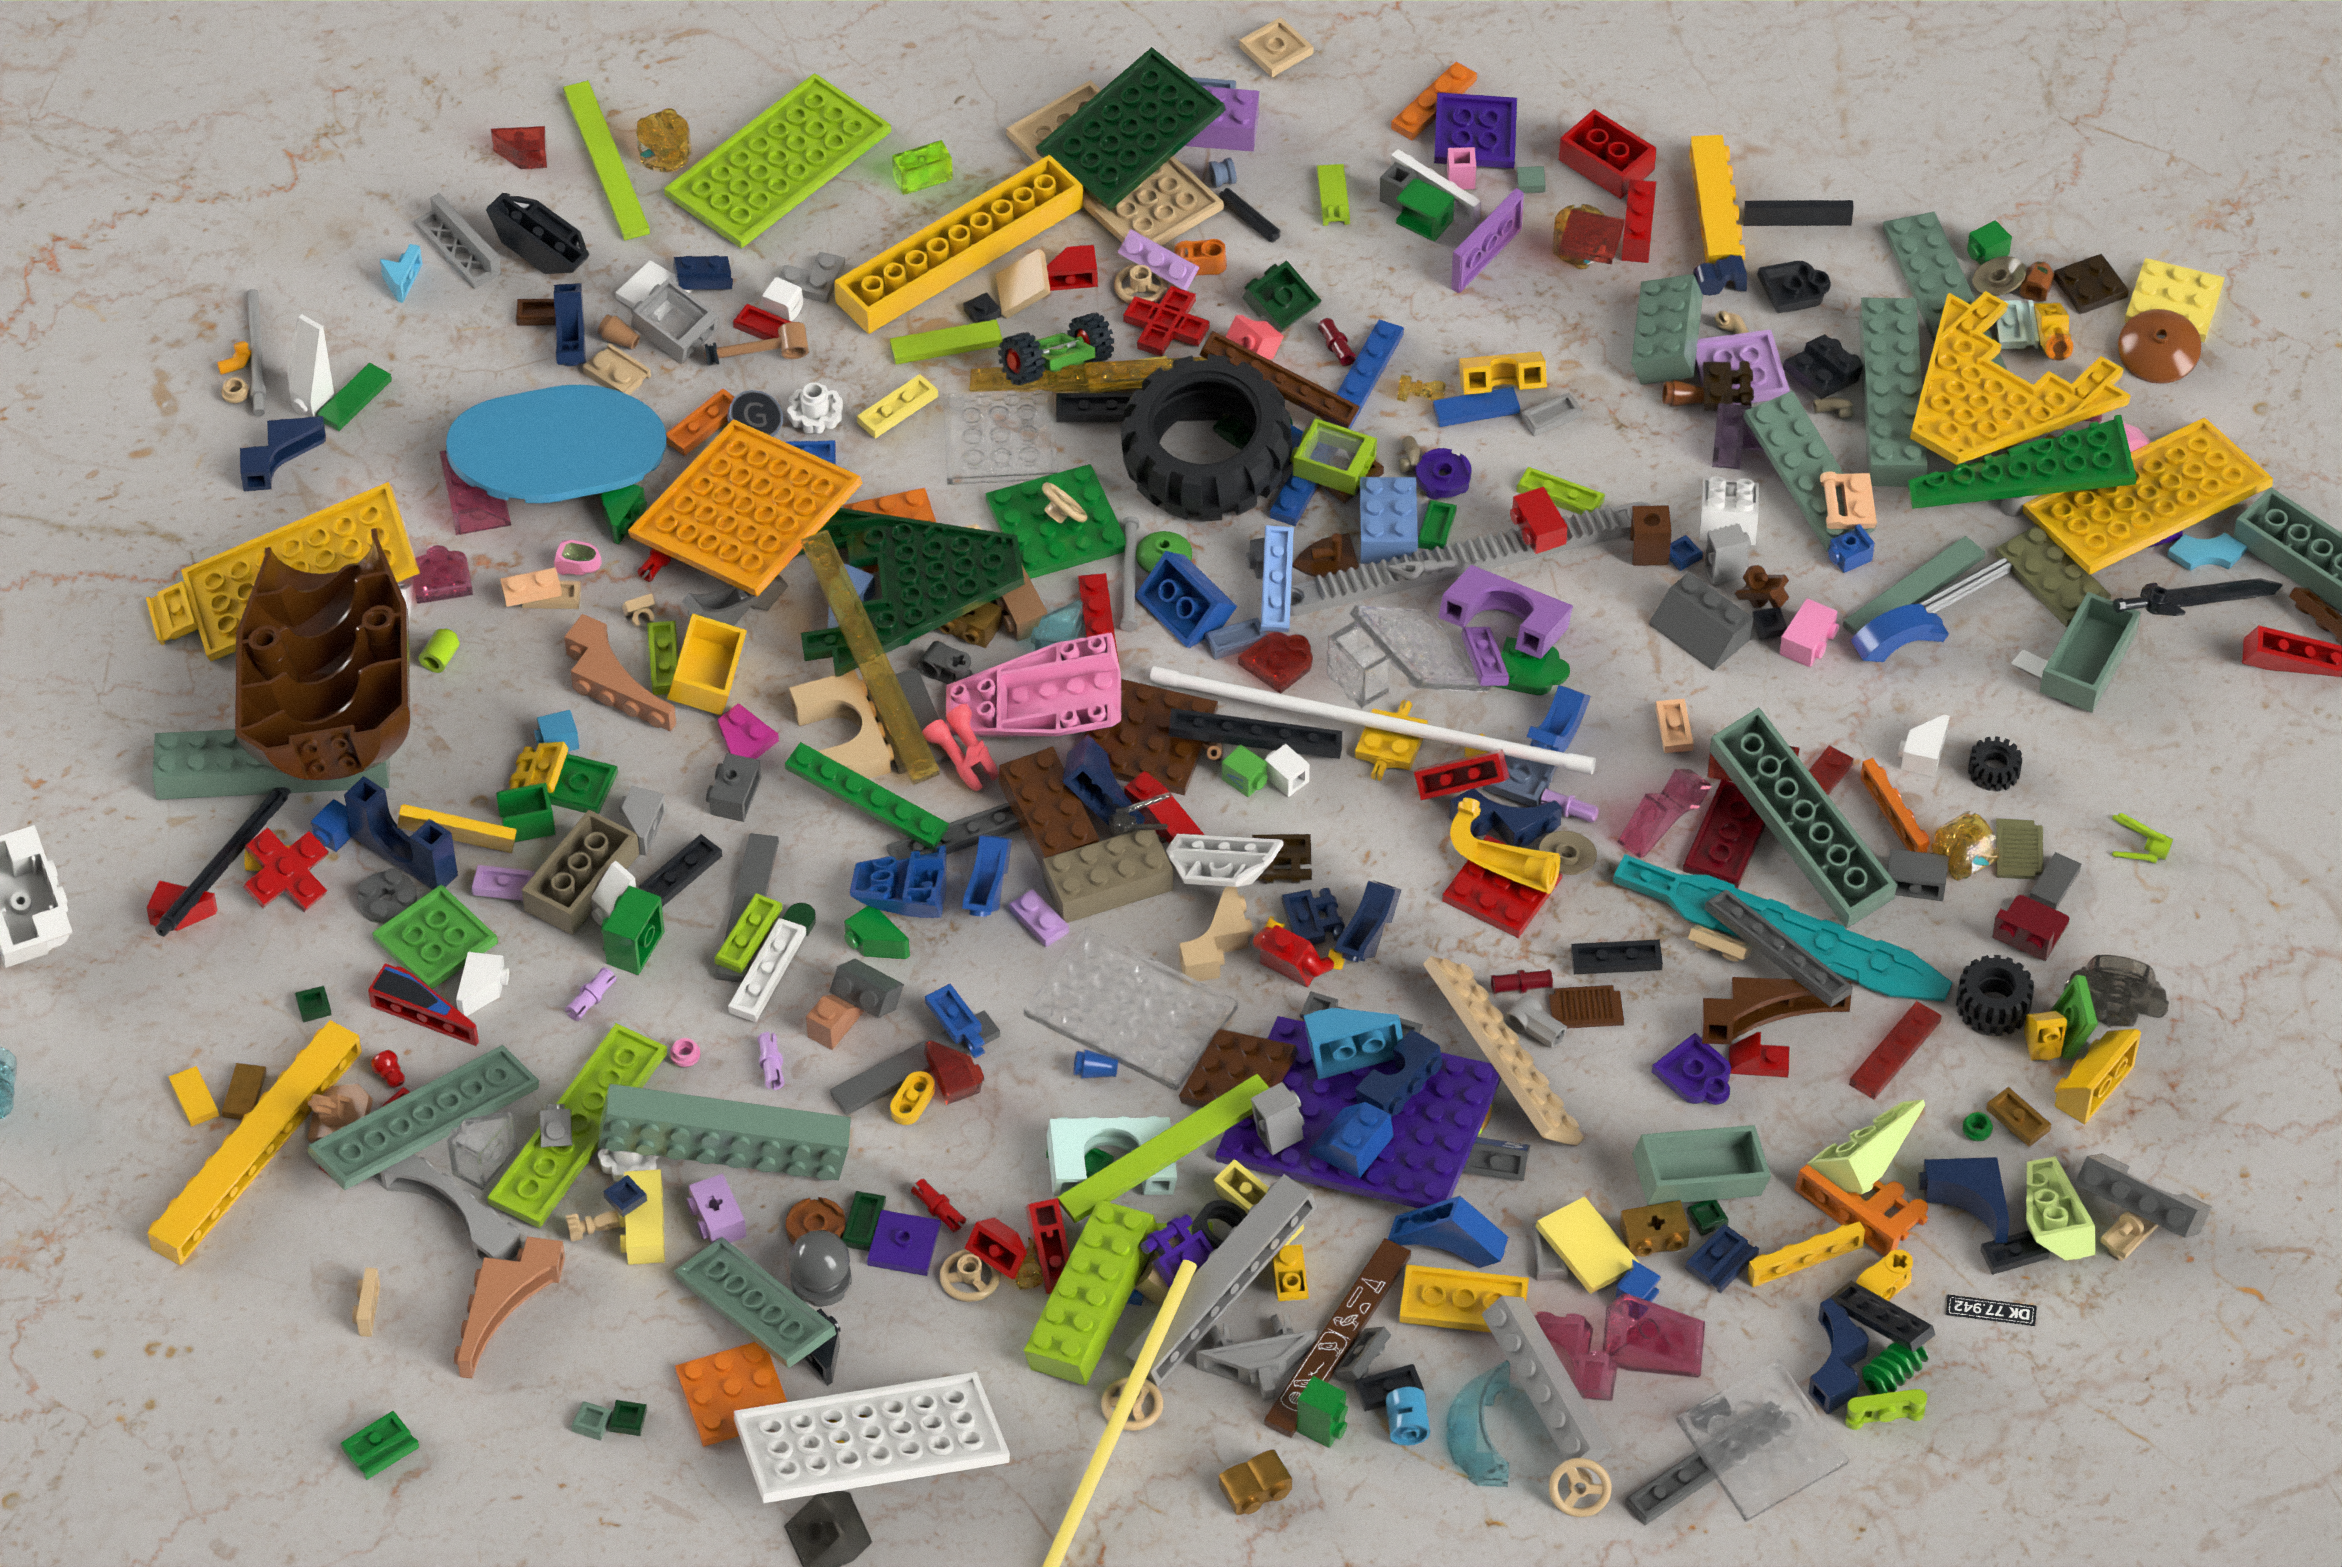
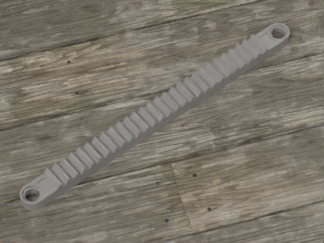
M1633 502L1613 508L1606 505L1603 510L1595 508L1592 513L1586 510L1580 516L1577 513H1574L1571 518L1565 515L1562 518L1568 526L1566 545L1538 554L1534 553L1530 545L1525 544L1520 528L1518 531L1511 528L1508 533L1504 534L1503 531H1499L1497 536H1493L1491 533L1485 539L1478 536L1475 541L1467 539L1464 544L1457 541L1452 547L1446 544L1443 549L1437 546L1431 552L1425 549L1422 554H1418L1416 551L1410 557L1406 554L1401 559L1392 557L1390 562H1386L1383 559L1377 565L1371 562L1368 567L1362 564L1356 570L1353 567H1350L1347 572L1338 570L1336 575H1333L1331 572L1327 573L1323 578L1317 575L1314 580L1291 585V597L1300 599V602L1295 605L1290 604V616H1299L1459 577L1470 565L1488 570L1630 535L1632 506L1651 505L1646 502ZM1432 559L1437 561L1455 560V567L1438 568L1437 572H1424L1416 580L1406 579L1387 569V565L1411 561L1423 562Z

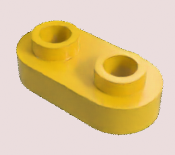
M916 1071L907 1076L890 1104L891 1117L896 1123L910 1125L920 1118L935 1093L934 1079L930 1074ZM917 1089H923L924 1091H922V1092H917L916 1090H917Z

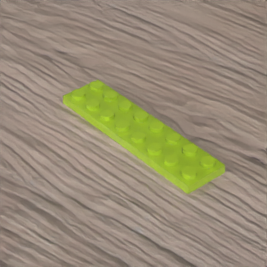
M615 1023L556 1103L565 1104V1109L572 1110V1146L542 1148L539 1126L487 1197L488 1204L540 1229L598 1149L601 1116L609 1084L643 1088L667 1055V1046Z

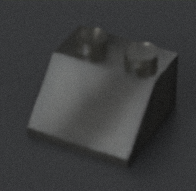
M846 1491L816 1494L784 1525L802 1567H839L853 1562L872 1543L851 1494Z

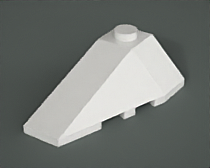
M301 314L296 323L286 360L292 408L298 414L306 415L307 417H317V413L334 397V390L323 326Z

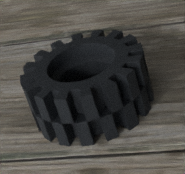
M1995 736L1994 741H1991L1990 737H1986L1985 742L1979 740L1970 752L1968 773L1971 774V780L1973 782L1977 780V786L1980 788L1985 784V790L1990 791L1991 787H1995V792L2001 791V786L2005 790L2010 789V784L2014 786L2020 777L2023 758L2021 757V751L2017 750L2015 743L2009 745L2010 740L2006 738L2004 742H2000V737ZM1987 760H1999L2006 766L2003 768H1992L1984 762Z

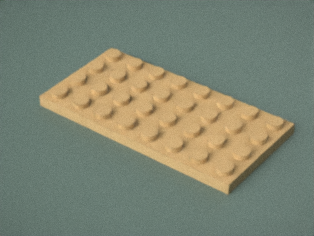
M1091 80L1087 81L1006 128L1007 137L1035 163L1043 158L1037 154L1035 147L1097 95L1101 89ZM1174 156L1110 211L1083 190V207L1121 243L1124 242L1130 229L1162 246L1224 209V201Z

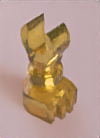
M1400 375L1397 393L1398 401L1406 402L1409 392L1414 393V396L1420 397V394H1422L1431 401L1444 399L1445 393L1443 392H1445L1446 387L1444 382L1435 380L1423 384L1422 380L1411 382L1412 376Z
M1028 1237L1029 1247L1026 1248L1027 1254L1015 1278L1016 1286L1019 1287V1290L1038 1287L1044 1280L1041 1267L1033 1257L1035 1252L1034 1242L1030 1237Z

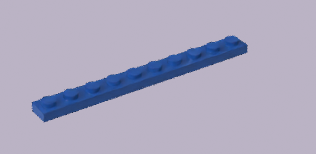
M1379 319L1340 386L1337 395L1360 406L1348 429H1351L1402 339L1404 327ZM1318 443L1310 459L1331 465L1338 450ZM1292 471L1270 510V518L1296 527L1319 484L1294 476Z

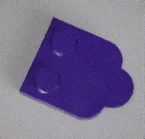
M1696 1033L1692 1034L1652 1065V1073L1688 1103L1698 1104L1706 1101L1709 1104L1719 1105L1726 1102L1730 1097V1086L1728 1084L1731 1074L1730 1063L1709 1044H1702V1038Z

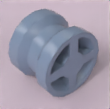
M1231 157L1225 158L1223 162L1219 163L1216 161L1209 162V174L1214 188L1221 187L1223 183L1236 184V170Z

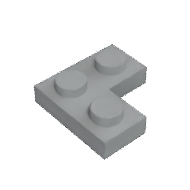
M819 251L811 270L784 265L779 278L799 286L802 289L803 298L828 303L835 288L834 281L840 277L845 267V257Z

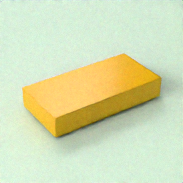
M197 1066L168 1076L191 1127L219 1116L218 1109Z

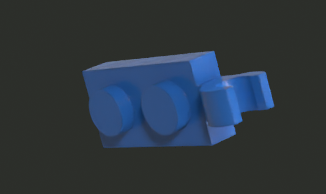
M951 983L925 996V1004L955 1044L964 1040L973 1058L985 1054L984 1049L981 1047L985 1042L978 1034L982 1031L981 1023Z

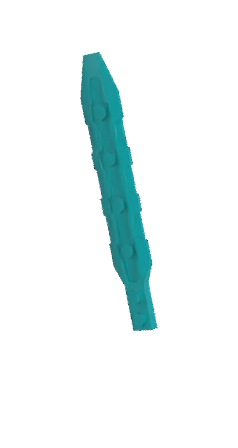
M1625 854L1613 877V883L1667 902L1687 921L1711 930L1718 929L1739 937L1705 910V902L1727 889L1837 975L1856 981L1862 987L1889 997L1945 1002L1953 984L1952 981L1907 949L1883 940H1873L1849 931L1843 925L1827 919H1817L1793 910L1787 904L1771 898L1767 900L1735 888V885L1709 875L1677 874Z

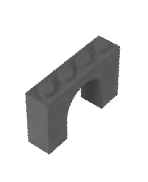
M2103 1153L2086 1157L2074 1184L2184 1238L2200 1234L2212 1206L2185 1193L2176 1195L2153 1187L2128 1174L2130 1166Z

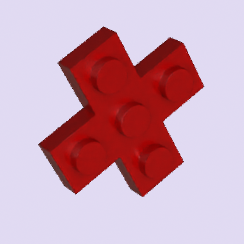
M1170 286L1160 304L1134 296L1123 314V322L1144 328L1137 341V349L1157 356L1164 355L1173 339L1199 347L1210 328V321L1188 314L1196 302V294L1174 286Z
M268 827L246 844L245 850L263 869L249 879L243 888L262 909L284 891L304 912L326 895L328 890L309 870L328 856L329 851L310 831L289 848Z

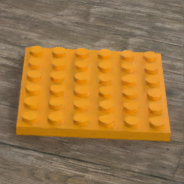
M733 419L632 525L628 533L630 538L758 597L863 483L861 477L853 472Z

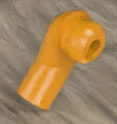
M240 341L235 343V353L232 358L217 362L221 375L245 367L251 357V350L248 348L247 342Z

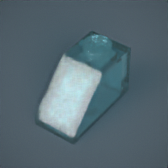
M1075 601L1042 616L1039 627H1034L1031 635V643L1035 644V651L1054 643L1077 639L1083 621L1082 601Z

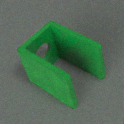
M1414 178L1397 197V203L1406 208L1396 218V224L1435 242L1454 220L1455 197Z
M546 783L496 793L502 825L517 830L515 842L556 835L553 811Z

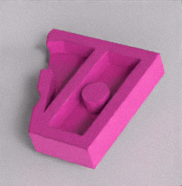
M739 703L718 718V727L725 738L728 752L731 754L757 759L779 741L777 732Z

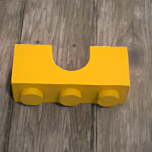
M1541 351L1459 358L1460 386L1465 395L1492 392L1493 386L1501 384L1516 385L1519 390L1547 387L1546 361Z

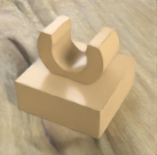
M652 593L623 603L625 617L632 615L631 620L635 627L640 625L638 615L645 614L648 617L649 623L654 621V613L650 610L655 605Z

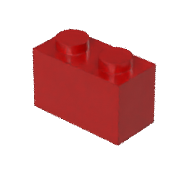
M1544 486L1513 496L1512 509H1510L1511 520L1514 525L1520 527L1525 544L1530 545L1535 554L1566 545L1568 526Z

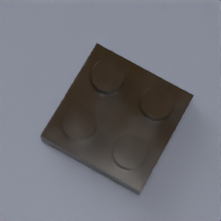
M2102 254L2054 270V280L2079 314L2128 298V288Z

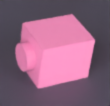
M1475 147L1448 148L1447 180L1454 182L1463 190L1475 189Z

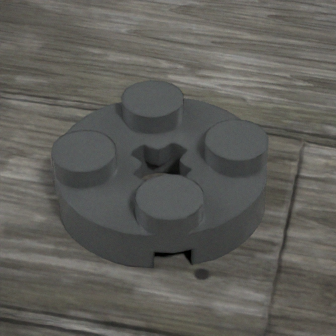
M390 868L387 871L375 873L366 880L361 881L358 885L357 898L359 909L367 920L374 922L373 919L385 924L417 902V893L413 881L408 876L402 874L397 868ZM384 895H392L391 901H387L385 898L380 900Z

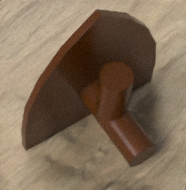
M1334 533L1331 537L1323 538L1308 546L1298 555L1292 567L1304 574L1313 577L1320 575L1323 578L1329 572L1336 575L1338 570L1347 572L1350 567L1356 570L1359 568L1350 534Z

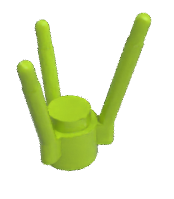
M2119 813L2118 816H2112L2114 821L2147 837L2144 850L2149 851V854L2113 851V857L2147 860L2155 864L2158 858L2166 860L2173 838L2158 833L2123 813Z

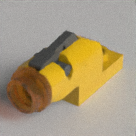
M2034 303L2039 342L2044 353L2052 360L2062 361L2067 359L2072 354L2074 348L2071 334L2069 333V314L2061 303Z

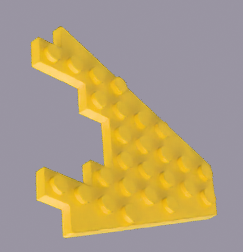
M1987 291L1971 305L1949 293L1945 301L1910 439L1957 465L2128 405L2131 395L2114 386L2122 377L2124 368L2100 356L2072 384L2047 371L2033 385L1992 362L2000 353L2002 344L1983 334L2007 312L2008 303Z

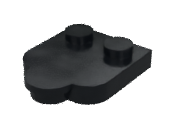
M1792 261L1759 267L1757 277L1777 313L1816 307L1822 303L1824 294L1831 287L1828 274L1821 270H1814L1805 261Z

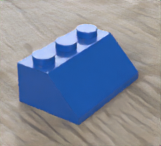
M1165 551L1135 594V597L1187 648H1191L1204 640L1205 633L1222 628L1237 608V605L1185 555Z

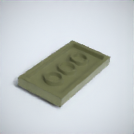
M2038 524L1995 548L1994 555L1998 559L2002 557L2007 558L2012 565L2011 572L2065 627L2069 626L2087 592L2108 600L2111 599V594L2050 539Z

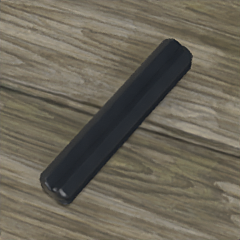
M1230 188L1220 192L1219 196L1224 201V205L1269 242L1274 243L1280 238V229Z

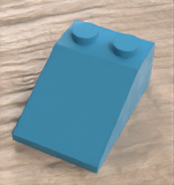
M1329 1008L1303 1015L1310 1054L1319 1079L1393 1060V1048L1403 1039L1401 1022L1397 1014Z

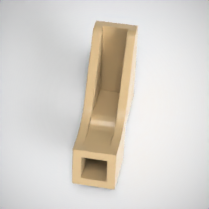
M1227 886L1224 888L1211 926L1206 933L1194 940L1179 943V962L1185 984L1220 978V966L1225 965L1223 953L1248 948V938L1253 936L1252 923L1250 918L1245 919L1246 902L1244 895H1238L1237 887Z

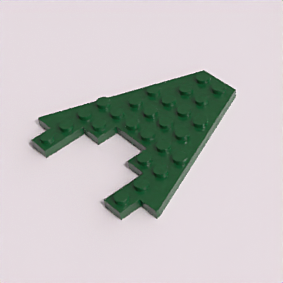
M839 508L796 556L847 548L850 566L857 568L878 564L883 599L855 603L857 624L802 632L804 660L811 661L833 657L835 676H842L900 646L908 645L912 640L1025 585L1017 535Z

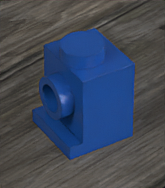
M1858 524L1855 526V530L1830 540L1828 555L1831 562L1835 565L1837 564L1841 571L1845 573L1873 560L1875 543L1864 528Z

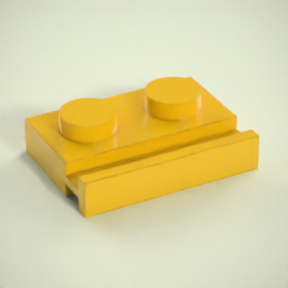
M183 581L157 592L155 597H146L155 634L161 645L166 644V640L171 638L173 640L178 639L198 629Z

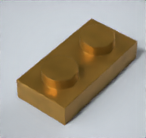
M2009 1086L1987 1102L1986 1110L2028 1147L2051 1130L2052 1124Z

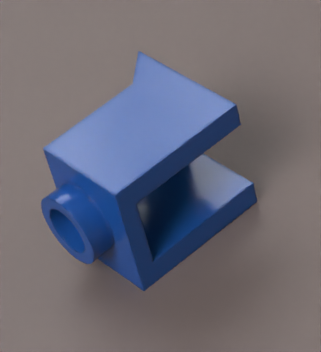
M1632 1259L1631 1271H1628L1617 1284L1616 1306L1621 1311L1631 1313L1639 1318L1659 1294V1289L1655 1285L1660 1281L1661 1276Z

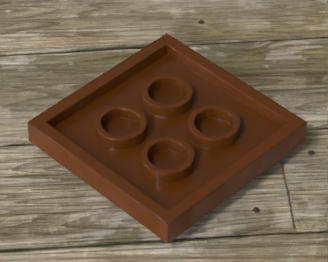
M1218 1028L1180 1092V1101L1182 1104L1202 1108L1256 1074L1271 1088L1283 1081L1299 1053L1297 1047L1293 1044ZM1251 1114L1250 1116L1246 1117L1248 1119L1255 1120L1254 1114Z

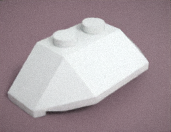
M1177 834L1166 849V854L1184 884L1239 887L1253 884L1271 864L1284 844L1279 839Z

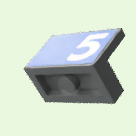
M1477 1137L1464 1166V1172L1524 1181L1531 1145Z

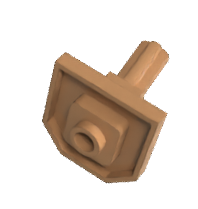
M359 1084L332 1086L322 1095H312V1100L308 1101V1107L313 1110L307 1137L308 1141L312 1144L368 1115L371 1111L373 1099Z

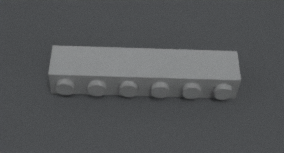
M1501 1296L1481 1315L1565 1460L1587 1458L1598 1462L1612 1449L1523 1297Z

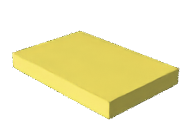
M1585 1196L1538 1220L1535 1227L1590 1294L1624 1277L1628 1271H1631L1632 1259L1639 1263Z

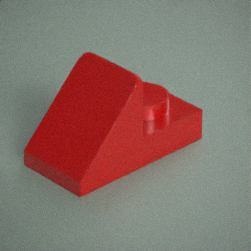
M1756 1032L1729 1046L1728 1062L1731 1065V1074L1788 1078L1790 1046L1762 1045L1761 1032Z

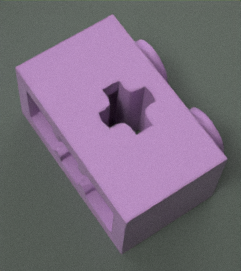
M723 1173L689 1185L690 1198L686 1199V1203L691 1216L697 1215L699 1219L697 1227L703 1240L707 1238L711 1245L721 1237L729 1243L747 1237L745 1219Z

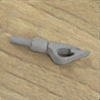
M1432 559L1423 562L1411 561L1387 565V569L1406 579L1416 580L1421 573L1437 572L1438 568L1455 567V560L1437 561Z

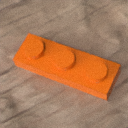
M722 388L666 433V443L683 456L687 455L728 422V409L735 396Z

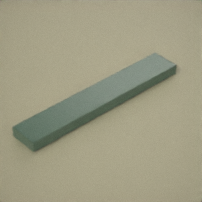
M1964 536L1846 618L1843 622V627L1854 636L1866 624L1883 613L1925 600L1985 558V551L1967 536Z

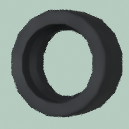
M1214 1200L1207 1203L1193 1221L1192 1235L1201 1230L1213 1249H1218L1224 1240L1219 1239L1212 1233L1207 1220L1219 1219L1226 1222L1233 1229L1242 1222L1247 1213L1232 1202Z

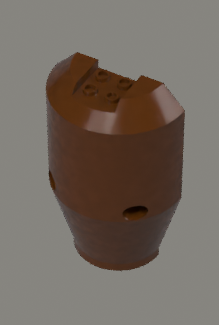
M377 528L371 529L372 545L367 555L360 562L348 564L334 573L318 574L294 569L279 560L271 547L265 548V557L236 632L235 736L243 749L251 757L275 771L304 780H334L349 777L372 769L386 761L400 748L407 737L410 728L408 608L379 542Z

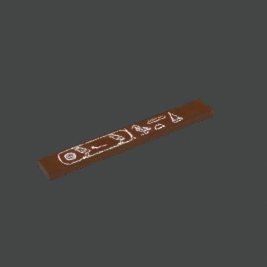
M1384 1238L1265 1417V1426L1292 1438L1297 1430L1299 1396L1313 1376L1327 1383L1333 1376V1371L1353 1346L1411 1258V1250Z

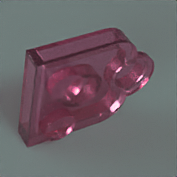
M435 545L426 551V555L415 558L420 572L412 576L417 604L473 595L467 557L464 553L448 551L444 546Z

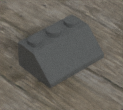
M1688 572L1669 588L1652 616L1649 625L1714 671L1751 640L1753 617Z

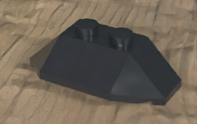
M501 193L486 209L501 243L544 274L573 273L589 257L581 231L538 200Z

